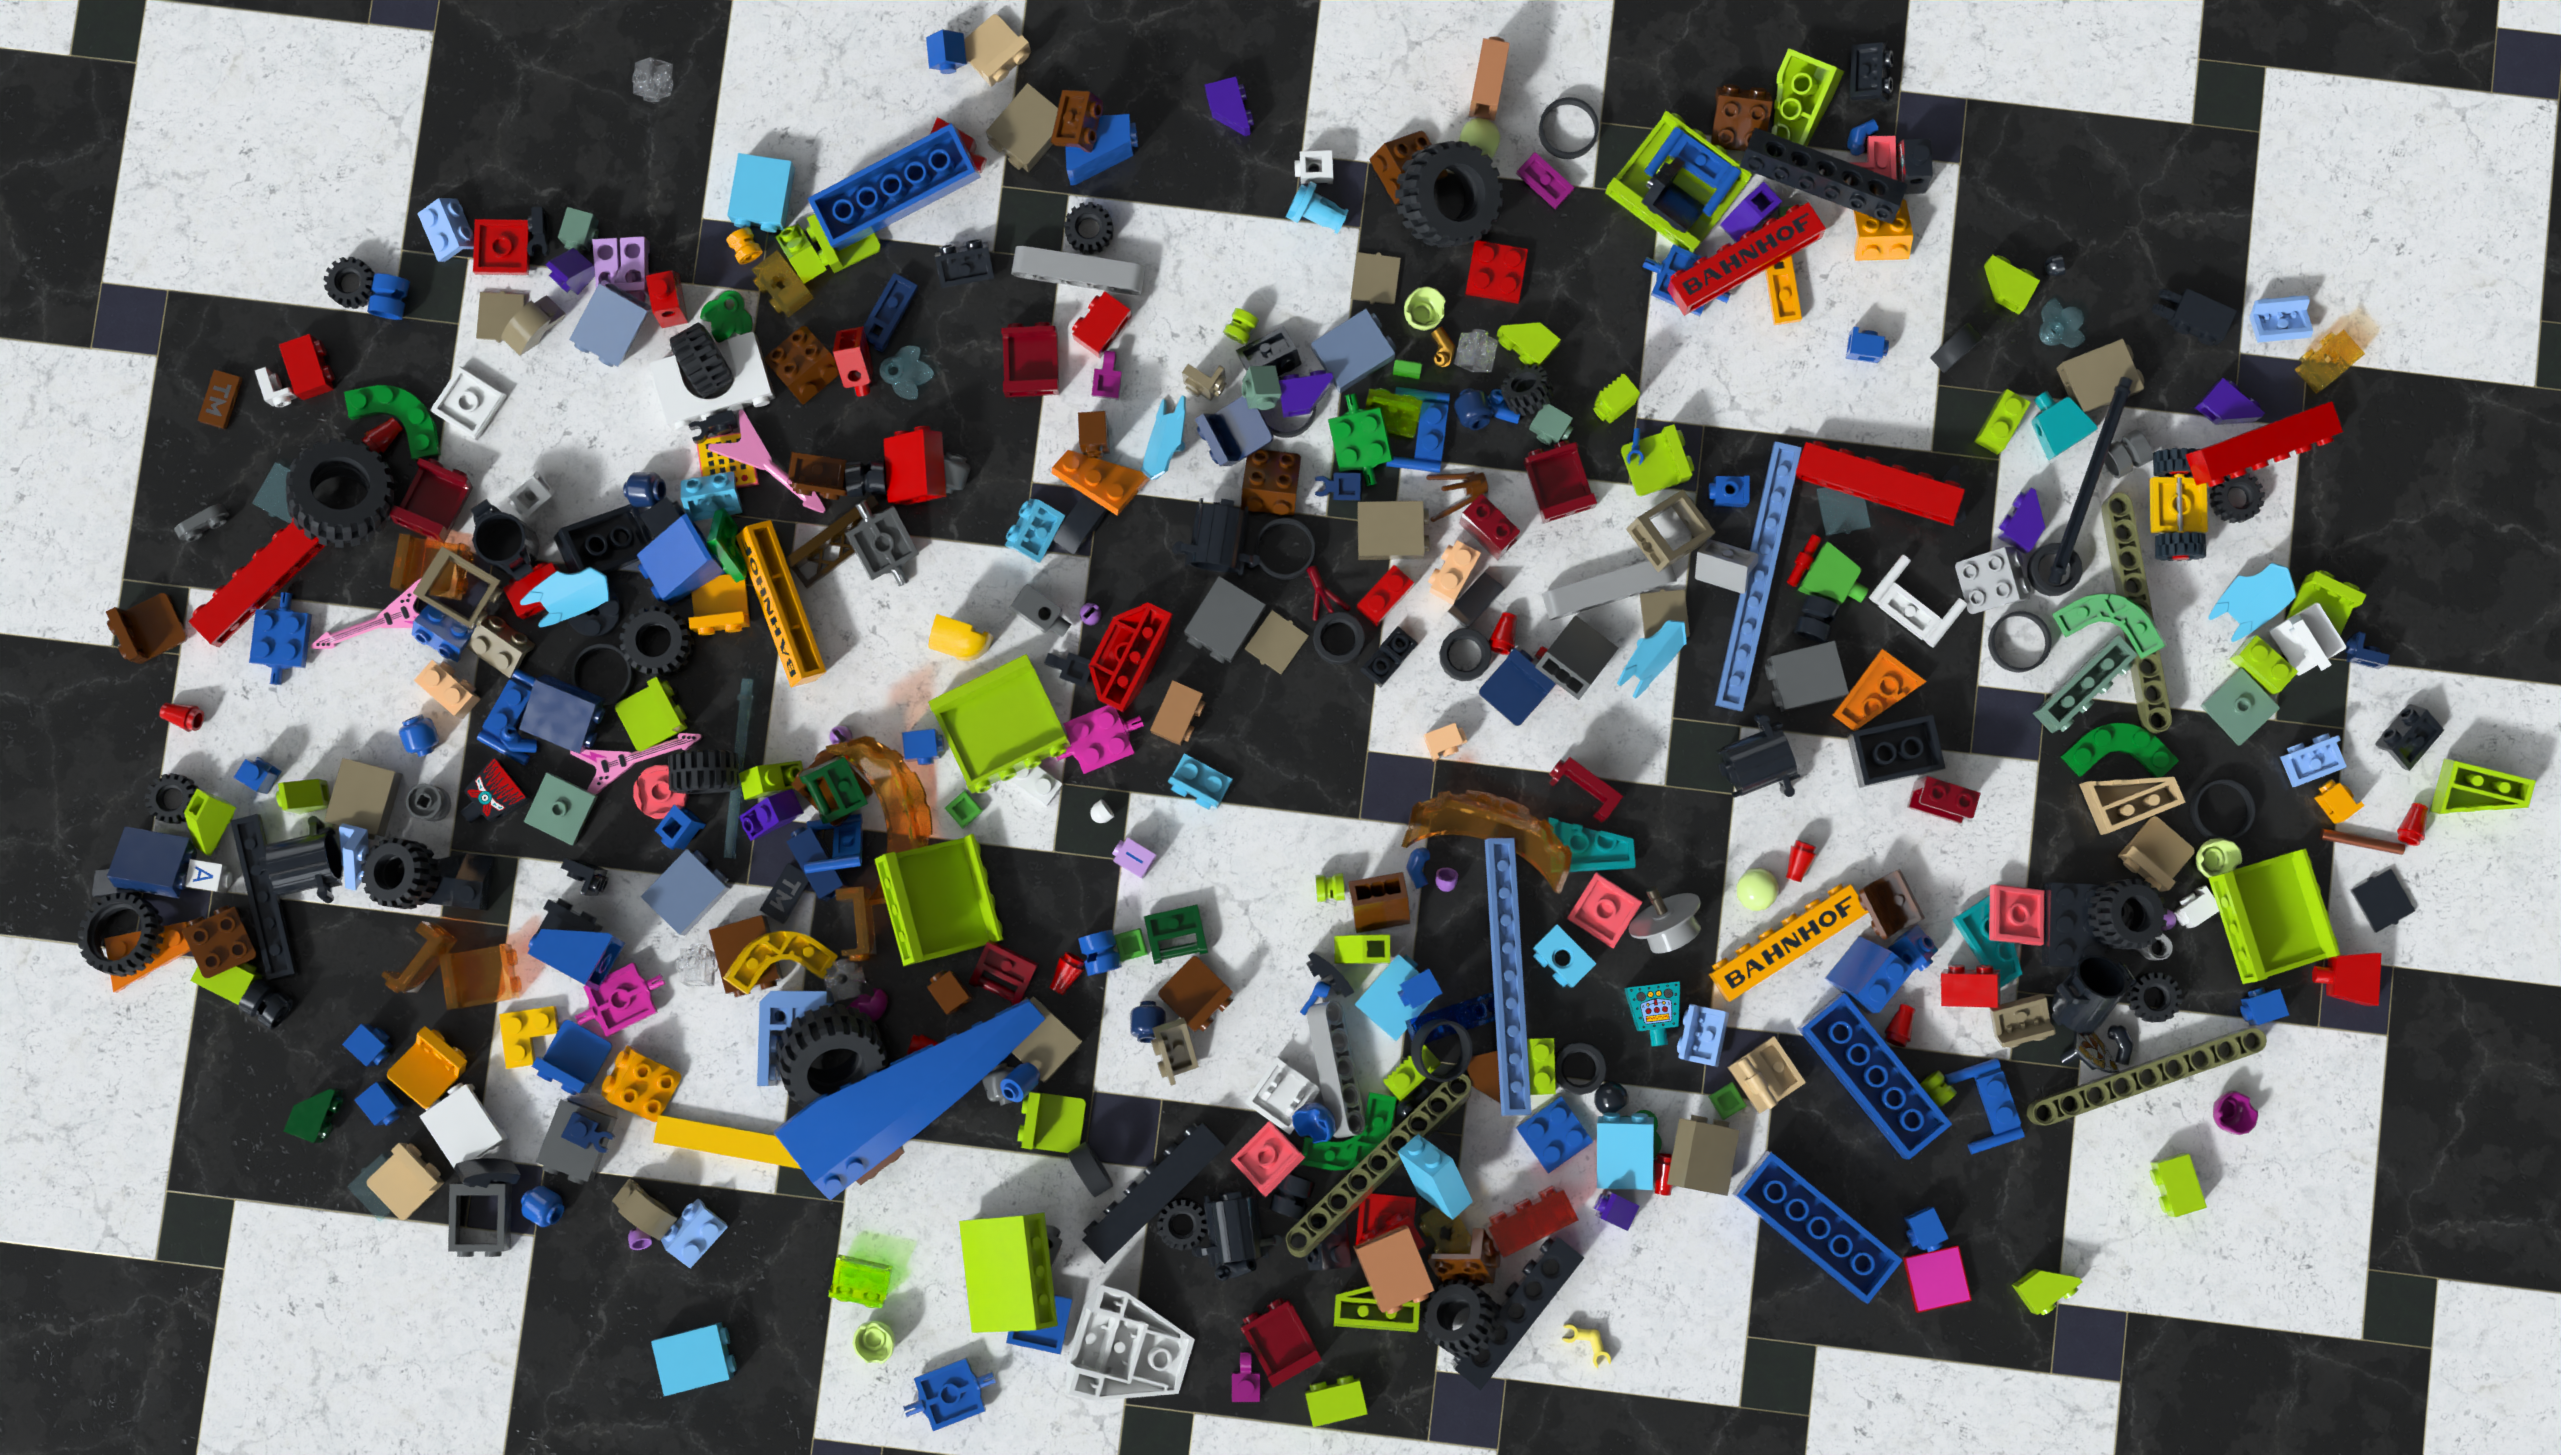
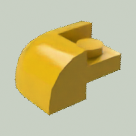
M936 614L928 646L930 649L954 656L957 660L971 661L979 659L988 651L994 637L986 631L983 634L976 632L972 625Z

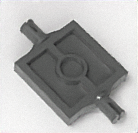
M866 500L857 503L855 506L863 519L858 525L845 531V534L869 579L874 580L883 574L892 573L899 587L904 585V583H908L909 580L901 567L908 560L919 555L894 506L880 513L872 514Z

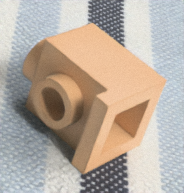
M1456 723L1431 731L1423 736L1433 762L1439 760L1438 754L1443 753L1444 757L1459 752V746L1467 743L1463 728H1457Z

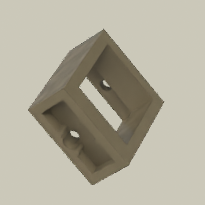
M1683 489L1637 517L1626 528L1658 573L1703 545L1715 534L1709 521L1703 517L1695 506L1694 501ZM1671 507L1695 537L1674 551L1651 522V519Z
M442 546L413 591V594L473 630L475 625L479 627L482 625L488 615V612L485 611L490 602L495 603L498 600L503 589L499 588L502 584L500 580ZM450 561L490 584V587L469 619L429 596Z

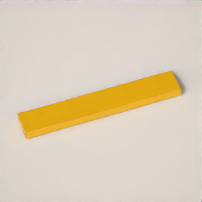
M658 1115L653 1143L801 1169L776 1135Z

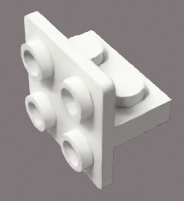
M2317 602L2270 629L2272 637L2288 662L2299 671L2297 675H2301L2317 665L2321 671L2331 666L2328 659L2346 649L2343 640Z

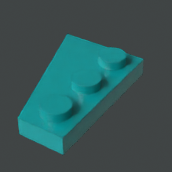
M1548 818L1553 873L1635 868L1634 840L1632 838L1605 831L1599 832L1574 823L1572 825L1560 822L1558 819Z
M1990 895L1952 918L1979 963L1981 965L1993 966V970H2000V987L2002 988L2022 975L2014 943L1989 940Z

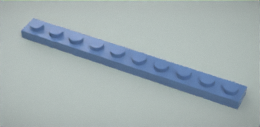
M1774 442L1750 546L1751 552L1759 554L1758 564L1749 573L1747 591L1739 595L1715 706L1743 711L1801 447L1780 442Z
M1488 838L1485 840L1501 1116L1531 1115L1514 838Z

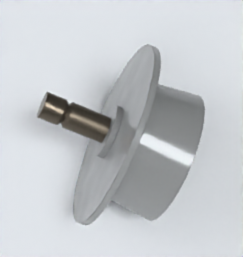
M1653 886L1646 890L1653 905L1640 912L1629 925L1630 935L1638 939L1647 938L1652 952H1670L1689 943L1699 934L1701 925L1694 917V914L1698 911L1701 901L1697 895L1692 893H1683L1662 899L1657 887Z

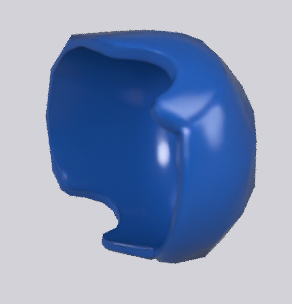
M1307 1103L1296 1110L1292 1116L1293 1126L1297 1134L1301 1137L1311 1136L1313 1138L1312 1143L1327 1142L1335 1134L1336 1123L1334 1115L1326 1106L1320 1103Z

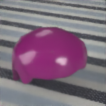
M881 988L873 989L875 993L873 997L862 994L849 1006L859 1009L860 1013H866L871 1017L872 1022H876L885 1013L888 1003L887 994Z
M2237 1091L2222 1093L2214 1102L2213 1119L2220 1129L2230 1134L2242 1135L2249 1133L2256 1126L2259 1116L2258 1111L2251 1106V1099L2248 1096Z

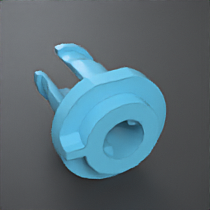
M1310 181L1307 187L1301 184L1286 217L1298 223L1303 216L1322 227L1335 230L1334 233L1338 234L1349 210H1344L1334 202L1315 193L1316 183Z

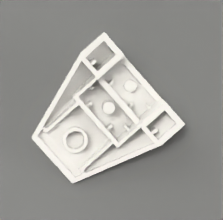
M1099 1284L1083 1306L1067 1359L1066 1393L1092 1401L1179 1394L1195 1339L1126 1291Z

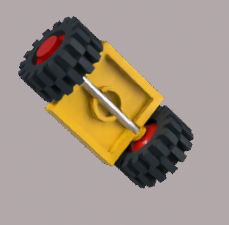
M2172 448L2171 450L2163 449V451L2158 450L2153 453V475L2156 477L2149 479L2151 533H2165L2155 536V559L2191 561L2192 559L2199 560L2206 557V534L2204 533L2208 532L2207 483L2196 486L2194 478H2187L2193 475L2186 454L2199 449Z

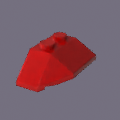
M1147 602L1140 607L1113 617L1089 664L1099 701L1124 712L1139 695L1165 645L1173 617L1172 613Z

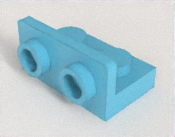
M734 472L718 473L681 481V501L685 513L693 521L711 519L714 517L715 511L725 508L729 515L742 513V504L736 488Z
M1030 498L1020 508V518L1016 525L1009 529L1006 535L1007 542L1005 546L1040 563L1065 515L1038 499Z
M1184 754L1168 782L1173 785L1172 791L1183 797L1188 793L1197 798L1196 804L1210 810L1211 806L1216 809L1218 808L1232 779Z

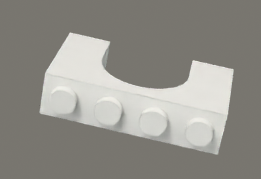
M754 332L727 339L735 364L736 375L731 388L718 398L702 399L691 394L683 369L675 355L649 363L666 423L671 429L676 428L677 431L686 430L691 422L704 421L708 416L732 410L735 415L739 413V410L744 411V407L754 405V407L765 406L770 403L769 400L776 398L760 343Z

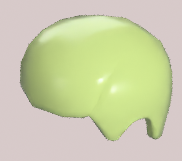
M1475 118L1464 125L1459 141L1468 142L1470 146L1479 147L1482 149L1481 155L1488 154L1492 159L1499 147L1501 136L1495 124L1487 119Z
M1428 286L1417 288L1408 296L1404 306L1405 318L1409 325L1423 331L1435 328L1445 315V298L1435 288Z
M2222 838L2209 839L2204 842L2196 855L2197 868L2207 878L2235 870L2237 865L2242 863L2240 848L2233 841Z
M1764 868L1749 869L1738 881L1737 898L1744 907L1752 911H1761L1769 908L1778 896V881L1772 872Z
M868 1321L862 1323L857 1328L852 1344L855 1353L866 1363L883 1364L892 1356L896 1340L893 1330L887 1324L880 1321Z

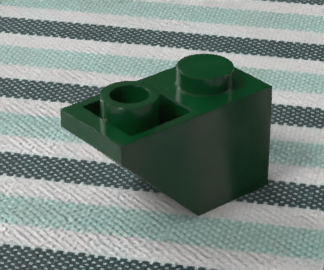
M338 1088L328 1089L294 1105L283 1132L312 1143L323 1142L332 1131L333 1124L330 1122L334 1113H337L341 1108L343 1090Z

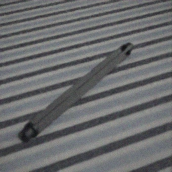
M2121 377L2118 386L2114 388L2115 392L2057 555L2053 566L2050 567L2051 574L2048 579L2050 583L2060 585L2063 575L2067 573L2066 568L2127 397L2131 393L2132 380L2129 378Z

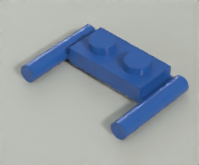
M1678 127L1672 130L1644 170L1646 174L1653 177L1668 155L1671 160H1674L1676 157L1680 158L1685 162L1683 168L1712 188H1717L1702 210L1709 217L1712 216L1742 173L1738 168L1723 160L1685 134Z
M1396 387L1395 398L1422 401L1414 459L1393 456L1394 460L1387 462L1386 466L1440 473L1450 393Z
M516 669L512 679L507 682L484 722L483 730L478 734L477 740L525 766L530 756L523 752L509 751L500 740L499 735L500 730L507 725L517 727L525 712L536 680L533 676L520 669Z
M862 814L850 815L839 827H833L830 823L823 824L821 819L807 821V829L813 828L819 831L834 828L833 859L804 863L806 874L861 866L863 851Z
M1998 1058L1944 1075L1947 1085L1975 1078L1994 1135L1969 1143L1968 1148L1971 1154L2024 1137V1132L2020 1126L2021 1122L2004 1072L2001 1071Z

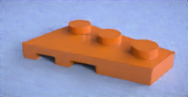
M1067 450L1054 464L1051 472L1117 516L1149 481V477L1143 472L1094 457L1088 458L1087 455Z
M1881 649L1832 715L1850 729L1856 731L1927 681Z
M188 922L163 926L165 933L159 934V936L164 938L163 944L157 943L156 945L161 950L158 955L151 954L155 960L151 964L144 963L146 968L143 971L136 970L137 974L127 975V977L110 975L113 992L118 993L136 980L146 977L159 967L165 966L190 952L191 950L182 932V929L188 927ZM141 931L104 938L107 958L115 961L127 956L137 945Z

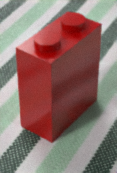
M930 426L914 427L913 432L897 431L894 433L895 436L884 439L888 503L911 505L946 497L942 432L932 431Z

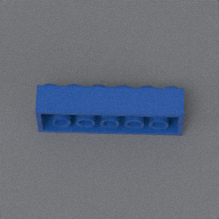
M951 123L807 199L830 246L839 252L981 178L958 129Z
M1845 993L1838 994L1797 1028L1903 1159H1911L1952 1125Z
M1766 1151L1732 1193L1733 1196L1857 1298L1867 1304L1903 1261L1772 1152Z

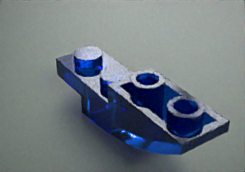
M1494 992L1406 1020L1411 1041H1413L1420 1027L1433 1019L1453 1021L1462 1025L1466 1030L1495 1021ZM1449 1024L1440 1025L1429 1033L1424 1044L1457 1033V1031Z

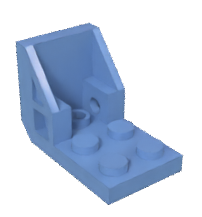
M770 991L759 1002L757 1086H777V1080L782 1079L776 1060L778 1053L776 1049L777 1044L782 1039V1036H779V1030H785L787 1027L791 1028V1022L797 1017L805 1016L804 1012L810 1009L815 1011L820 1009L819 1006L823 1005L831 1007L835 1003V992ZM784 1012L785 1019L782 1021V1013Z

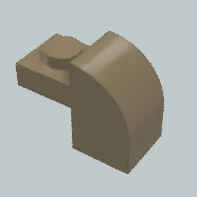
M547 295L535 303L531 300L512 317L505 327L501 338L521 356L538 345L544 332L562 321L566 313Z
M631 1179L625 1183L612 1200L619 1208L618 1212L637 1228L658 1240L663 1238L677 1220L676 1216L663 1203L650 1197L637 1182Z

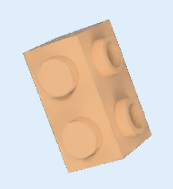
M1458 540L1454 546L1449 544L1441 559L1445 560V563L1441 570L1435 568L1428 581L1432 584L1430 593L1454 605L1481 553Z
M431 660L414 681L451 714L464 719L481 699L474 693L476 688L464 678L460 681L453 674L456 671L445 661L439 663Z

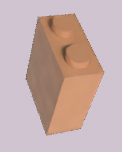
M1500 37L1483 38L1469 111L1470 117L1495 121L1510 43L1505 42Z
M1406 1225L1354 1246L1377 1306L1382 1313L1385 1311L1388 1314L1395 1313L1403 1309L1402 1304L1411 1300L1414 1303L1421 1302L1429 1297L1428 1293L1434 1291L1411 1232Z

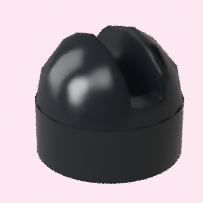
M2061 253L2046 259L2044 267L2047 274L2051 276L2066 274Z

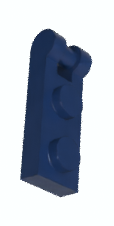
M896 273L892 275L863 326L867 342L875 345L874 348L880 352H883L887 347L890 337L919 288L918 285ZM875 326L883 329L880 336L873 333Z

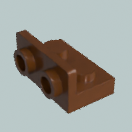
M1062 90L1051 143L1055 146L1079 147L1083 151L1091 153L1097 139V128L1103 112V101L1088 91Z

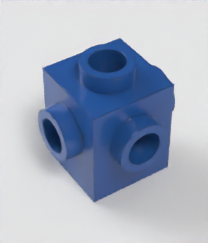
M1918 924L1899 936L1888 947V950L1896 954L1914 970L1918 968L1920 972L1934 962L1931 957L1938 951L1932 939L1924 933Z

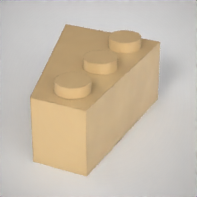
M2175 777L2088 781L2079 784L2100 835L2118 830L2185 803Z

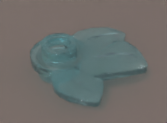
M2055 298L2045 304L2041 311L2043 319L2039 330L2041 341L2050 346L2061 343L2069 348L2081 345L2086 340L2084 335L2078 330L2084 322L2083 310L2078 307L2063 309Z
M905 346L897 352L895 357L886 358L880 365L882 379L892 384L894 392L898 396L909 400L918 398L917 385L928 382L934 376V372L927 364L918 361L920 347ZM891 367L898 368V373L896 375L889 374V369Z

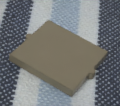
M1357 252L1350 299L1368 301L1371 305L1375 304V302L1394 305L1401 258L1382 256L1379 252L1376 255Z
M500 291V293L480 292L476 338L496 340L498 343L504 341L501 335L512 317L525 306V295L506 294L504 291Z
M1660 589L1659 592L1639 594L1644 638H1649L1656 634L1665 622L1670 620L1684 621L1686 637H1690L1685 589L1672 591Z
M1272 610L1247 644L1245 650L1258 658L1262 665L1266 664L1282 675L1309 636L1294 626L1292 620L1287 621Z

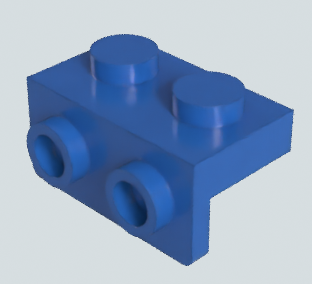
M428 604L413 621L412 636L419 643L437 650L442 657L458 662L476 625L472 630Z

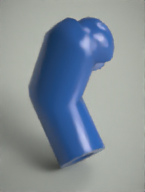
M1424 847L1416 848L1411 852L1406 866L1416 889L1429 884L1422 869L1425 862L1430 859V852Z

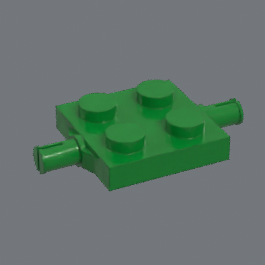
M1356 393L1348 394L1345 397L1349 411L1342 416L1328 419L1340 472L1353 469L1363 470L1366 486L1377 483L1373 468L1378 464L1394 460L1382 407L1369 410L1359 409Z

